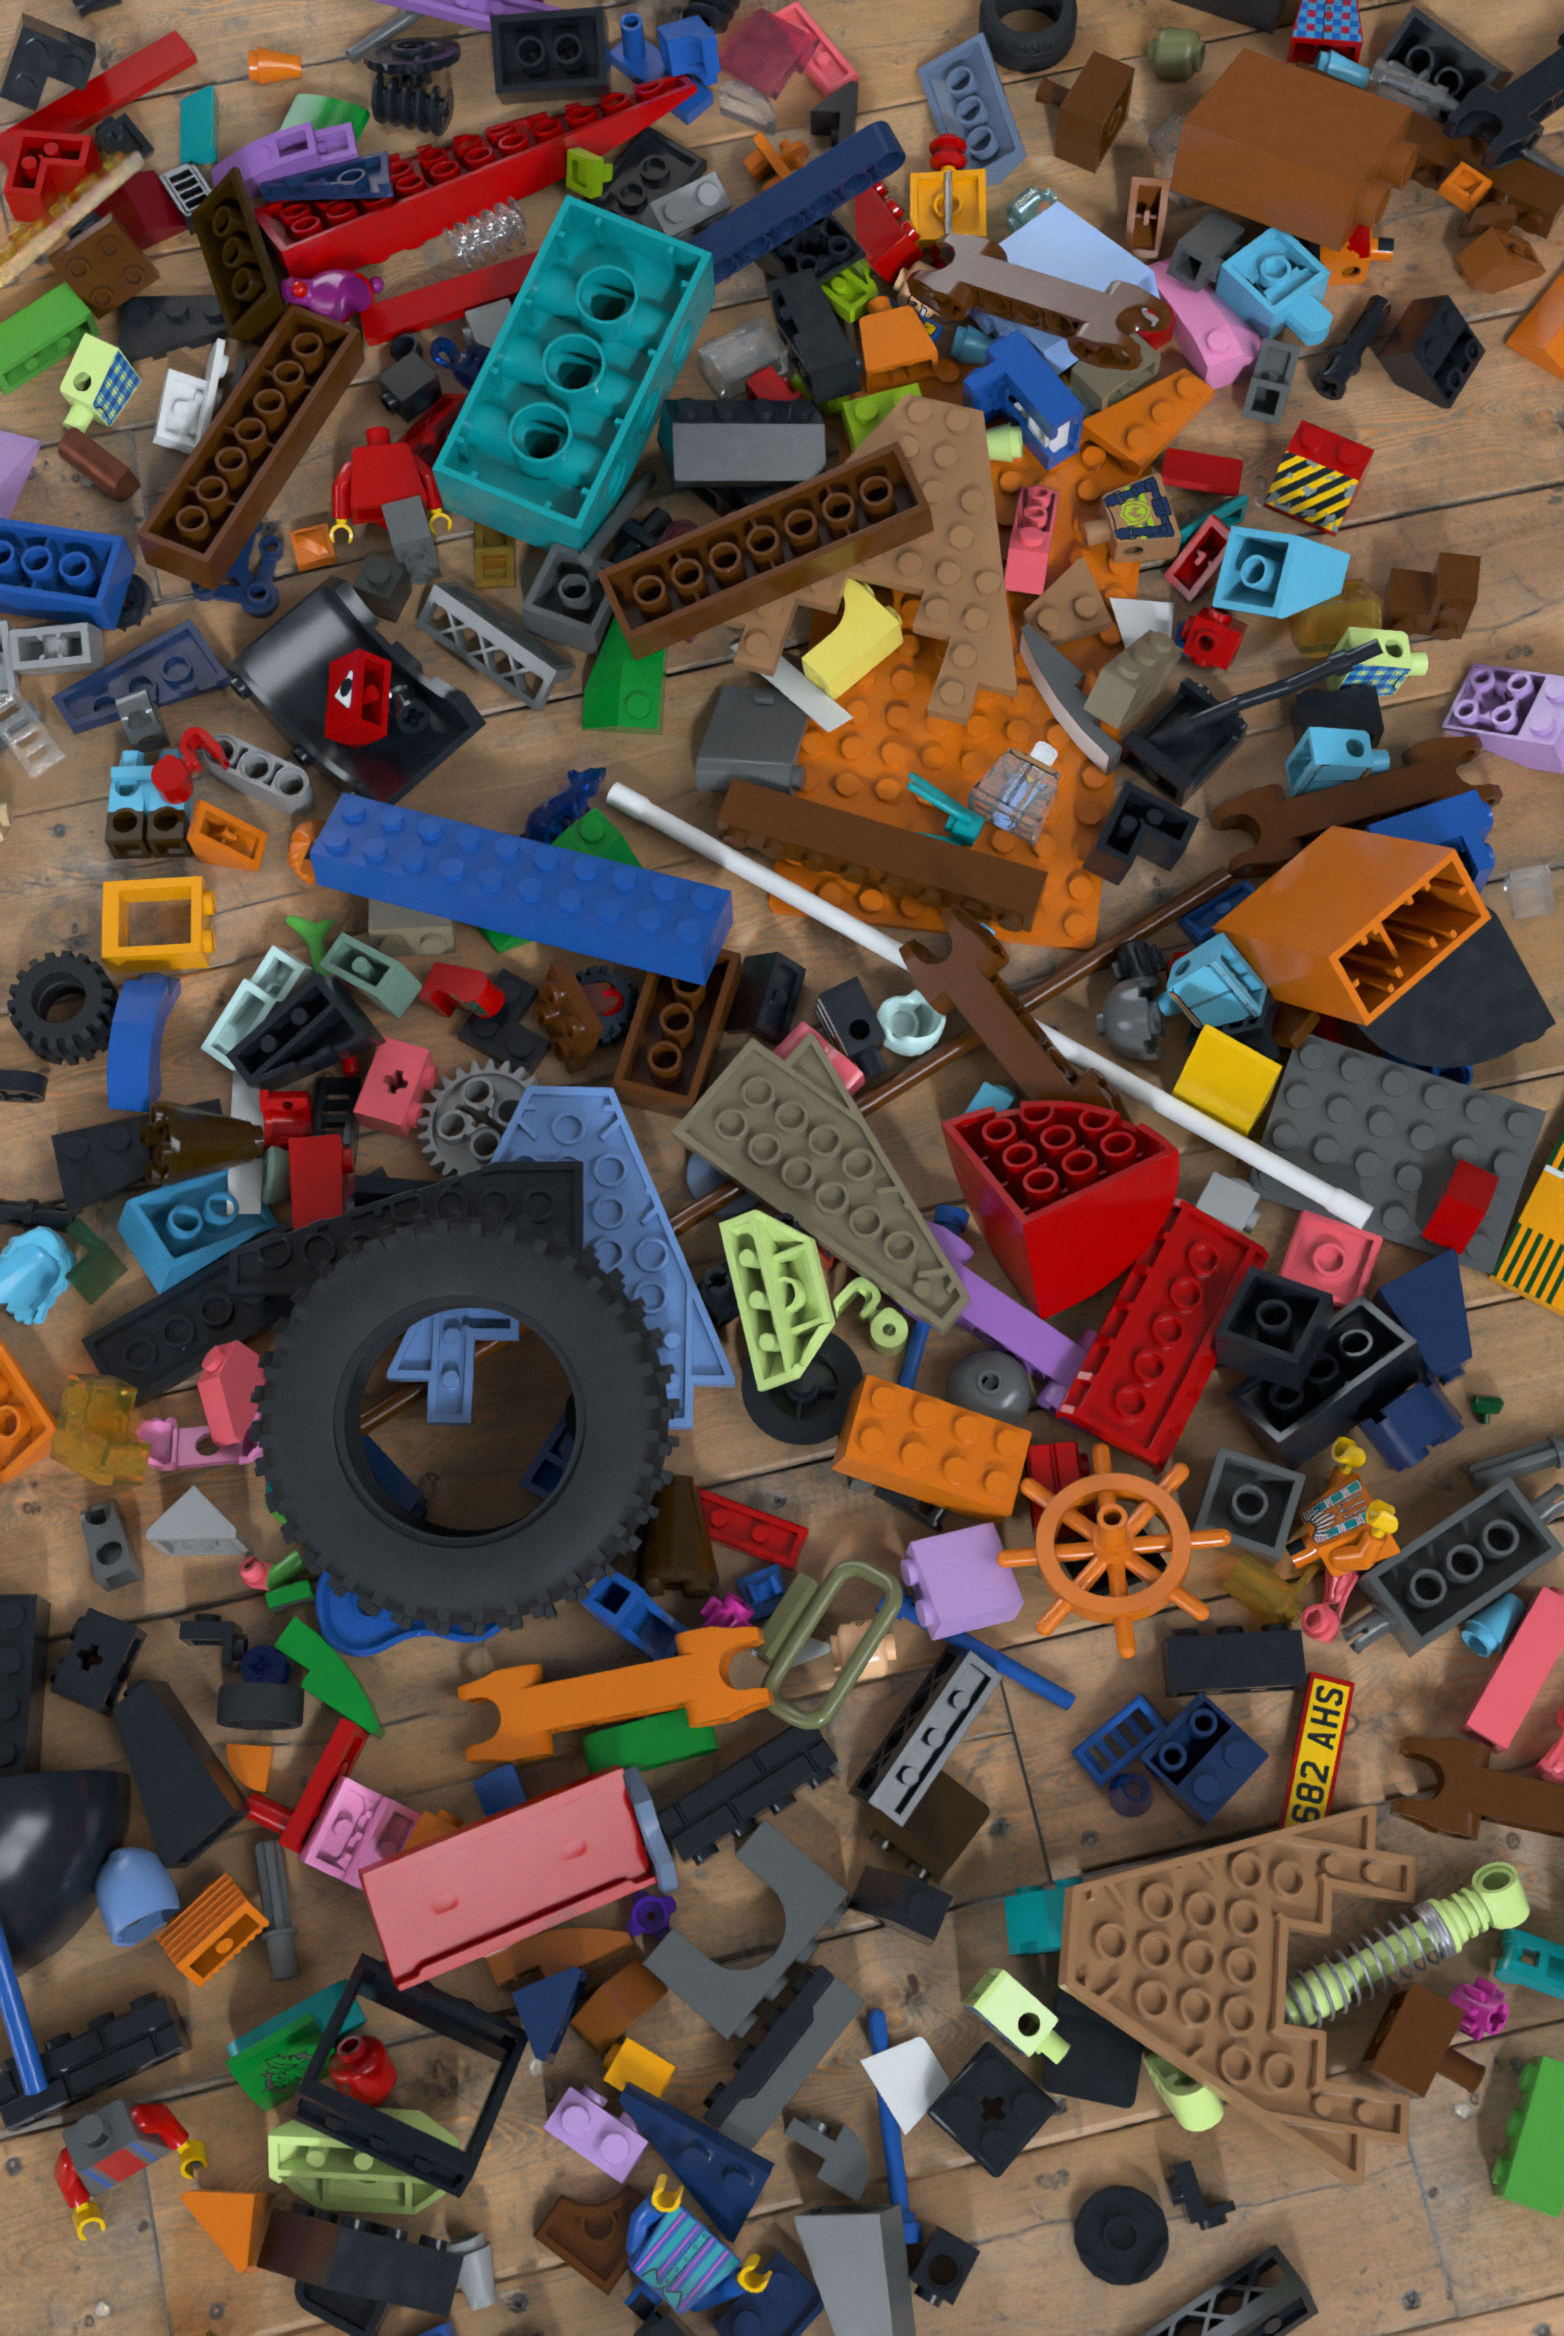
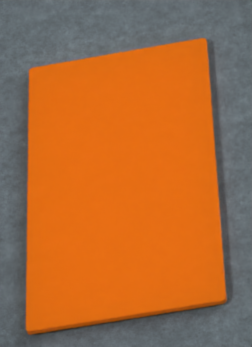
M938 359L937 376L871 393H866L862 373L858 375L861 391L850 394L849 401L918 383L922 397L962 406L963 380L972 370L978 367L984 368L985 366L957 363L955 360ZM1060 373L1058 377L1085 407L1083 420L1098 413L1070 387L1071 373ZM1152 382L1147 383L1144 387H1142V388L1139 389L1138 391L1129 394L1128 397L1131 396V395H1133V394H1135V393H1137V392H1139V391H1141V390H1143V389H1145L1146 387H1148V386H1150V385H1152V384H1154V383H1152ZM1000 416L987 424L985 428L987 430L1006 424V421ZM843 431L837 467L843 465L851 456ZM1081 433L1079 452L1046 471L1024 443L1023 457L1013 458V463L990 459L989 461L1004 579L1021 486L1032 487L1039 485L1045 486L1050 490L1060 491L1044 591L1078 559L1084 557L1112 619L1111 629L1055 647L1056 650L1085 674L1083 693L1089 697L1101 669L1125 650L1109 598L1136 600L1140 561L1114 562L1107 542L1086 547L1082 538L1081 523L1099 519L1100 499L1104 494L1151 475L1152 462L1138 475ZM866 583L874 592L876 600L884 608L888 605L900 616L903 623L901 625L903 643L835 700L839 706L853 717L851 720L828 733L810 717L798 753L800 766H805L806 781L804 789L802 791L798 790L795 797L908 831L950 837L951 833L944 831L950 815L907 788V783L913 782L908 778L910 772H914L964 807L968 809L971 807L985 816L986 813L972 806L977 799H979L977 806L993 814L997 807L995 803L999 804L1000 802L989 796L987 797V792L989 791L995 796L998 795L1006 784L999 778H1002L1004 771L1008 767H1013L1025 773L1030 765L1016 758L1011 753L1006 752H1010V749H1015L1033 759L1040 749L1044 754L1054 757L1048 767L1057 771L1058 774L1055 776L1047 774L1033 766L1027 776L1054 789L1055 795L1050 802H1047L1050 804V807L1043 819L1040 820L1041 822L1024 815L1023 817L1026 819L1022 818L1017 826L1034 836L1039 835L1038 840L1024 833H1021L1022 836L1018 837V834L1008 832L986 818L983 829L973 848L965 844L962 846L1048 872L1045 892L1031 933L1023 930L1019 932L1008 931L1000 927L997 922L984 918L976 921L980 924L983 922L995 931V938L1000 942L1081 952L1090 951L1095 946L1103 878L1081 867L1112 804L1116 769L1107 776L1078 748L1053 716L1031 678L1019 650L1021 628L1024 627L1022 615L1040 595L1005 590L1018 694L1014 698L979 689L968 726L928 716L927 708L949 642L913 633L912 625L922 596ZM839 605L837 614L814 609L808 652L837 628L844 615V609L841 605ZM1102 721L1101 729L1119 744L1121 727L1117 730ZM979 781H981L979 787L985 790L986 794L974 788ZM1037 802V805H1040L1042 807L1045 806L1046 808L1045 804ZM1033 806L1031 812L1029 813L1028 811V814L1032 816L1036 814L1040 817L1043 811ZM786 858L784 860H775L773 872L868 925L950 935L943 924L940 914L947 907H929L921 903L918 898L905 894L893 896L883 892L878 886L865 882L861 884L850 883L841 878L839 874L825 870L823 872H814L803 867L801 863ZM769 894L768 907L772 913L813 918L776 896Z

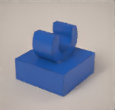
M778 1564L736 1580L743 1600L755 1611L750 1618L752 1624L771 1617L788 1590Z

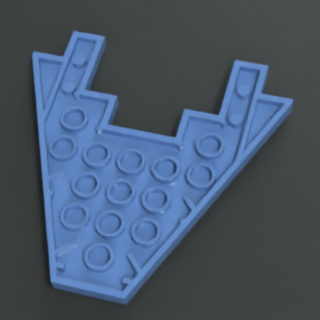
M527 1086L490 1163L583 1161V1250L588 1244L597 1250L594 1256L601 1261L598 1266L606 1274L617 1267L625 1275L621 1281L626 1287L622 1291L631 1302L639 1297H642L647 1305L643 1307L646 1316L642 1320L648 1331L660 1327L664 1339L660 1341L662 1348L657 1350L661 1366L673 1364L675 1373L670 1374L671 1382L666 1384L667 1399H679L680 1411L674 1412L675 1418L669 1420L668 1430H693L694 1387H735V1376L614 1088ZM485 1308L452 1309L424 1318L408 1328L387 1371L388 1382H428V1426H472L475 1341H519L520 1321L499 1311Z

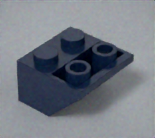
M1200 1691L1139 1757V1760L1168 1797L1203 1828L1270 1755Z

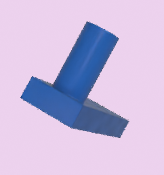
M635 12L624 14L620 19L622 41L610 51V63L636 85L670 76V72L662 63L661 52L644 39L642 17ZM687 73L684 75L696 84L698 92L670 112L686 125H689L714 103L713 93Z

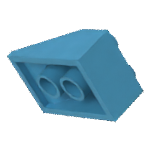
M228 1170L172 1186H164L126 1201L116 1228L159 1295L229 1255L230 1249L248 1244L280 1225L262 1200L261 1214H238L239 1204L237 1200L227 1193ZM227 1200L231 1201L234 1205V1212L231 1215H226Z

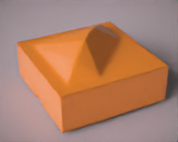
M1461 161L1441 184L1438 194L1469 214L1490 190L1493 181Z
M327 523L289 532L299 572L338 563L333 542L330 540V530Z

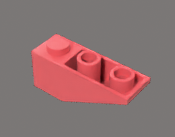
M1039 485L1032 487L1021 486L1008 550L1004 579L1005 590L1043 595L1060 491L1050 490L1045 486Z

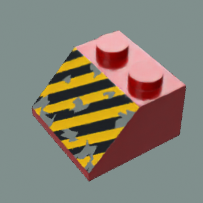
M1301 420L1284 453L1263 507L1336 537L1367 476L1375 450Z

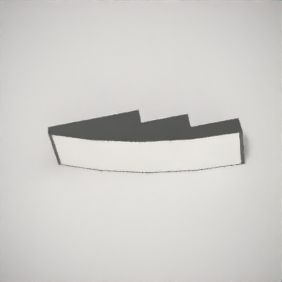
M1026 624L1021 628L1019 650L1035 686L1053 716L1078 748L1108 776L1119 766L1122 747L1101 729V719L1083 709L1088 699L1083 693L1085 674Z

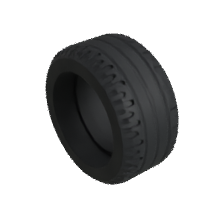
M982 0L979 14V33L983 32L985 34L994 62L1003 68H1007V70L1019 73L1044 71L1046 68L1049 69L1061 62L1070 51L1075 39L1078 14L1076 0ZM1017 10H1035L1050 17L1055 24L1041 32L1022 33L1009 28L1000 19Z

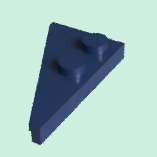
M385 150L261 182L260 189L264 201L389 198L394 196L392 164L388 151Z

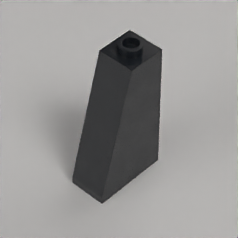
M143 1679L128 1687L123 1693L124 1699L112 1709L160 1861L165 1869L187 1868L241 1822L252 1809L169 1684L165 1681Z

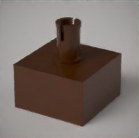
M1093 51L1071 89L1049 81L1047 78L1042 79L1035 95V102L1059 110L1055 157L1094 174L1096 173L1128 119L1134 67Z
M1413 1981L1396 1986L1356 2071L1394 2093L1409 2095V2099H1420L1425 2097L1436 2072L1467 2089L1472 2094L1479 2087L1484 2077L1486 2066L1478 2064L1449 2047L1465 2014V2010Z

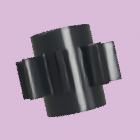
M1140 940L1132 941L1122 946L1118 952L1120 961L1111 964L1116 981H1120V983L1127 979L1152 975L1157 979L1158 985L1160 982L1158 972L1167 970L1161 952H1158L1156 945L1148 946L1145 941Z

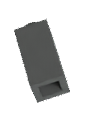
M1211 211L1178 240L1166 274L1199 292L1210 281L1216 282L1221 264L1243 249V245L1239 243L1245 228L1219 213Z

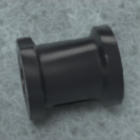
M404 682L395 683L390 686L388 714L395 717L397 727L407 734L423 730L430 720L431 712L429 707L422 700L417 699V694L412 686ZM400 693H403L407 699L404 700ZM408 716L412 723H409L405 717Z

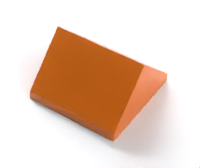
M200 2189L188 2190L179 2197L239 2274L260 2269L256 2265L270 2219L273 2192Z

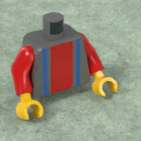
M120 2098L93 2114L82 2117L79 2122L64 2130L62 2137L66 2147L58 2155L54 2166V2177L68 2207L75 2208L72 2213V2220L77 2235L81 2240L86 2241L83 2227L87 2223L92 2221L98 2222L102 2232L105 2231L106 2227L99 2205L88 2201L90 2195L93 2198L174 2150L178 2151L180 2173L187 2179H193L194 2173L191 2162L200 2161L207 2169V2149L201 2140H188V2131L164 2104L158 2102L141 2104L129 2099Z

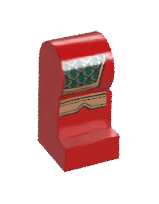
M435 962L418 998L438 1016L451 1018L455 1008L472 1011L483 1019L490 1018L500 1011L505 1001V993L500 987L492 984L488 976L480 970Z

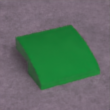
M297 93L279 131L307 122L312 123L314 131L351 122L358 143L371 114L363 107L336 98Z

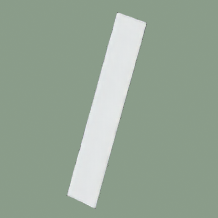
M740 642L730 648L736 652ZM782 656L780 657L774 677L761 674L828 733L853 718Z
M233 1071L231 1117L250 1121L252 1125H260L264 1133L263 1111H260V1089L249 1087L239 1072ZM263 1156L260 1159H253L249 1164L228 1169L227 1193L237 1200L239 1204L238 1214H261ZM227 1200L226 1215H231L234 1212V1205L231 1201Z

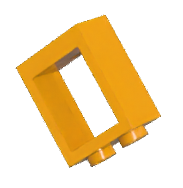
M202 876L104 881L101 958L111 973L210 968V953L216 952L215 931L213 928H210V915H216L217 909L214 890L209 891ZM191 899V943L128 947L129 903Z

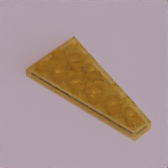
M120 150L113 153L103 161L102 165L104 168L97 174L92 173L82 179L76 185V190L55 202L46 213L29 226L23 223L13 229L7 235L9 241L0 247V290L146 164L137 150L125 154Z

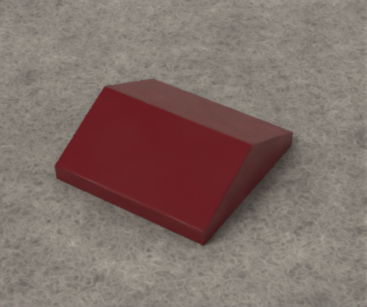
M155 170L115 174L87 201L90 210L94 213L96 212L100 218H104L112 213L142 251L187 230L186 224Z

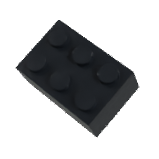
M603 7L490 16L495 91L502 105L594 98L612 92L608 19Z

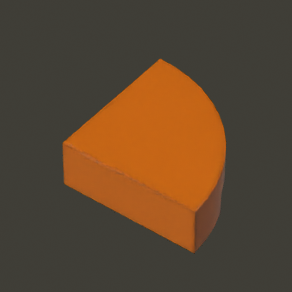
M227 1743V1760L235 1777L248 1788L256 1792L268 1794L274 1748Z

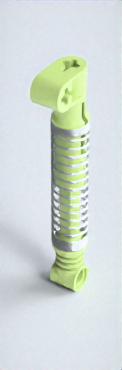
M1494 1862L1484 1865L1475 1872L1472 1877V1883L1468 1885V1889L1462 1888L1458 1890V1895L1453 1893L1448 1896V1900L1446 1898L1441 1900L1432 1898L1413 1906L1412 1912L1416 1922L1411 1924L1407 1916L1400 1913L1399 1918L1403 1929L1398 1931L1394 1923L1387 1920L1386 1924L1390 1935L1386 1938L1379 1928L1374 1927V1935L1378 1942L1372 1944L1366 1935L1361 1934L1360 1938L1365 1949L1359 1951L1353 1942L1348 1941V1948L1352 1956L1346 1958L1340 1949L1335 1948V1955L1339 1963L1333 1965L1327 1956L1322 1955L1323 1963L1315 1966L1314 1963L1309 1962L1310 1970L1304 1973L1296 1969L1295 1978L1289 1980L1286 1977L1284 2024L1309 2028V2025L1312 2024L1314 2027L1321 2028L1322 2018L1325 2017L1327 2020L1334 2021L1337 2010L1340 2013L1347 2014L1349 2004L1360 2007L1362 1996L1373 2000L1375 1989L1386 1993L1388 1982L1392 1985L1400 1986L1401 1975L1405 1978L1413 1979L1414 1968L1420 1972H1426L1427 1961L1433 1965H1439L1440 1959L1447 1961V1958H1451V1956L1461 1952L1463 1943L1467 1942L1469 1937L1474 1938L1478 1936L1479 1931L1483 1933L1489 1929V1926L1497 1929H1510L1520 1925L1527 1919L1530 1907L1516 1868L1505 1862ZM1433 1951L1436 1954V1961L1432 1960L1427 1954ZM1422 1957L1423 1968L1414 1961ZM1409 1964L1410 1975L1401 1968ZM1396 1971L1397 1982L1388 1975ZM1381 1978L1383 1979L1384 1983L1383 1989L1376 1983V1981L1380 1980ZM1368 1985L1371 1991L1370 1996L1363 1990ZM1355 1992L1358 1999L1357 2003L1350 1996ZM1155 2052L1143 2058L1145 2067L1156 2089L1182 2127L1193 2132L1204 2131L1220 2121L1224 2114V2106L1218 2095Z

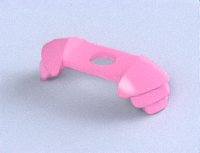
M258 1409L252 1422L261 1421V1413H258ZM155 1417L150 1421L142 1420L134 1435L137 1453L143 1461L151 1468L165 1472L229 1464L245 1465L254 1462L257 1458L263 1457V1449L259 1448L258 1441H251L250 1429H252V1422L242 1442L220 1447L215 1454L209 1456L201 1455L197 1452L199 1442L211 1436L209 1426L179 1429L175 1418L169 1417L162 1420Z

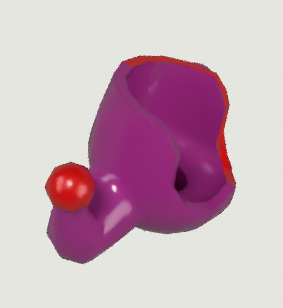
M328 269L319 272L312 279L294 277L283 279L279 290L281 297L287 302L303 306L307 310L338 322L346 323L357 312L367 311L374 303L373 292L381 293L384 289V281L376 276L368 280L360 273L342 269Z

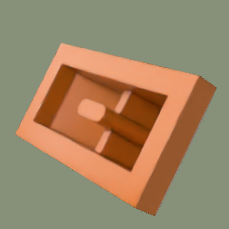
M201 799L196 803L186 838L198 862L255 872L259 870L269 834Z

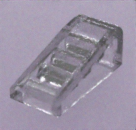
M14 688L0 697V713L15 703L20 710L3 722H0V737L27 775L34 779L66 756L18 690ZM26 717L30 724L11 736L7 729ZM36 731L40 738L21 750L17 743ZM46 745L50 751L31 764L27 757Z

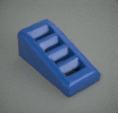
M1140 1693L1073 1749L1071 1753L1101 1788L1144 1752L1169 1724L1143 1693ZM1137 1709L1154 1729L1149 1735L1131 1715L1134 1710ZM1121 1721L1128 1726L1140 1741L1135 1747L1117 1727ZM1108 1732L1126 1753L1120 1759L1102 1738ZM1094 1744L1112 1765L1106 1771L1088 1750Z

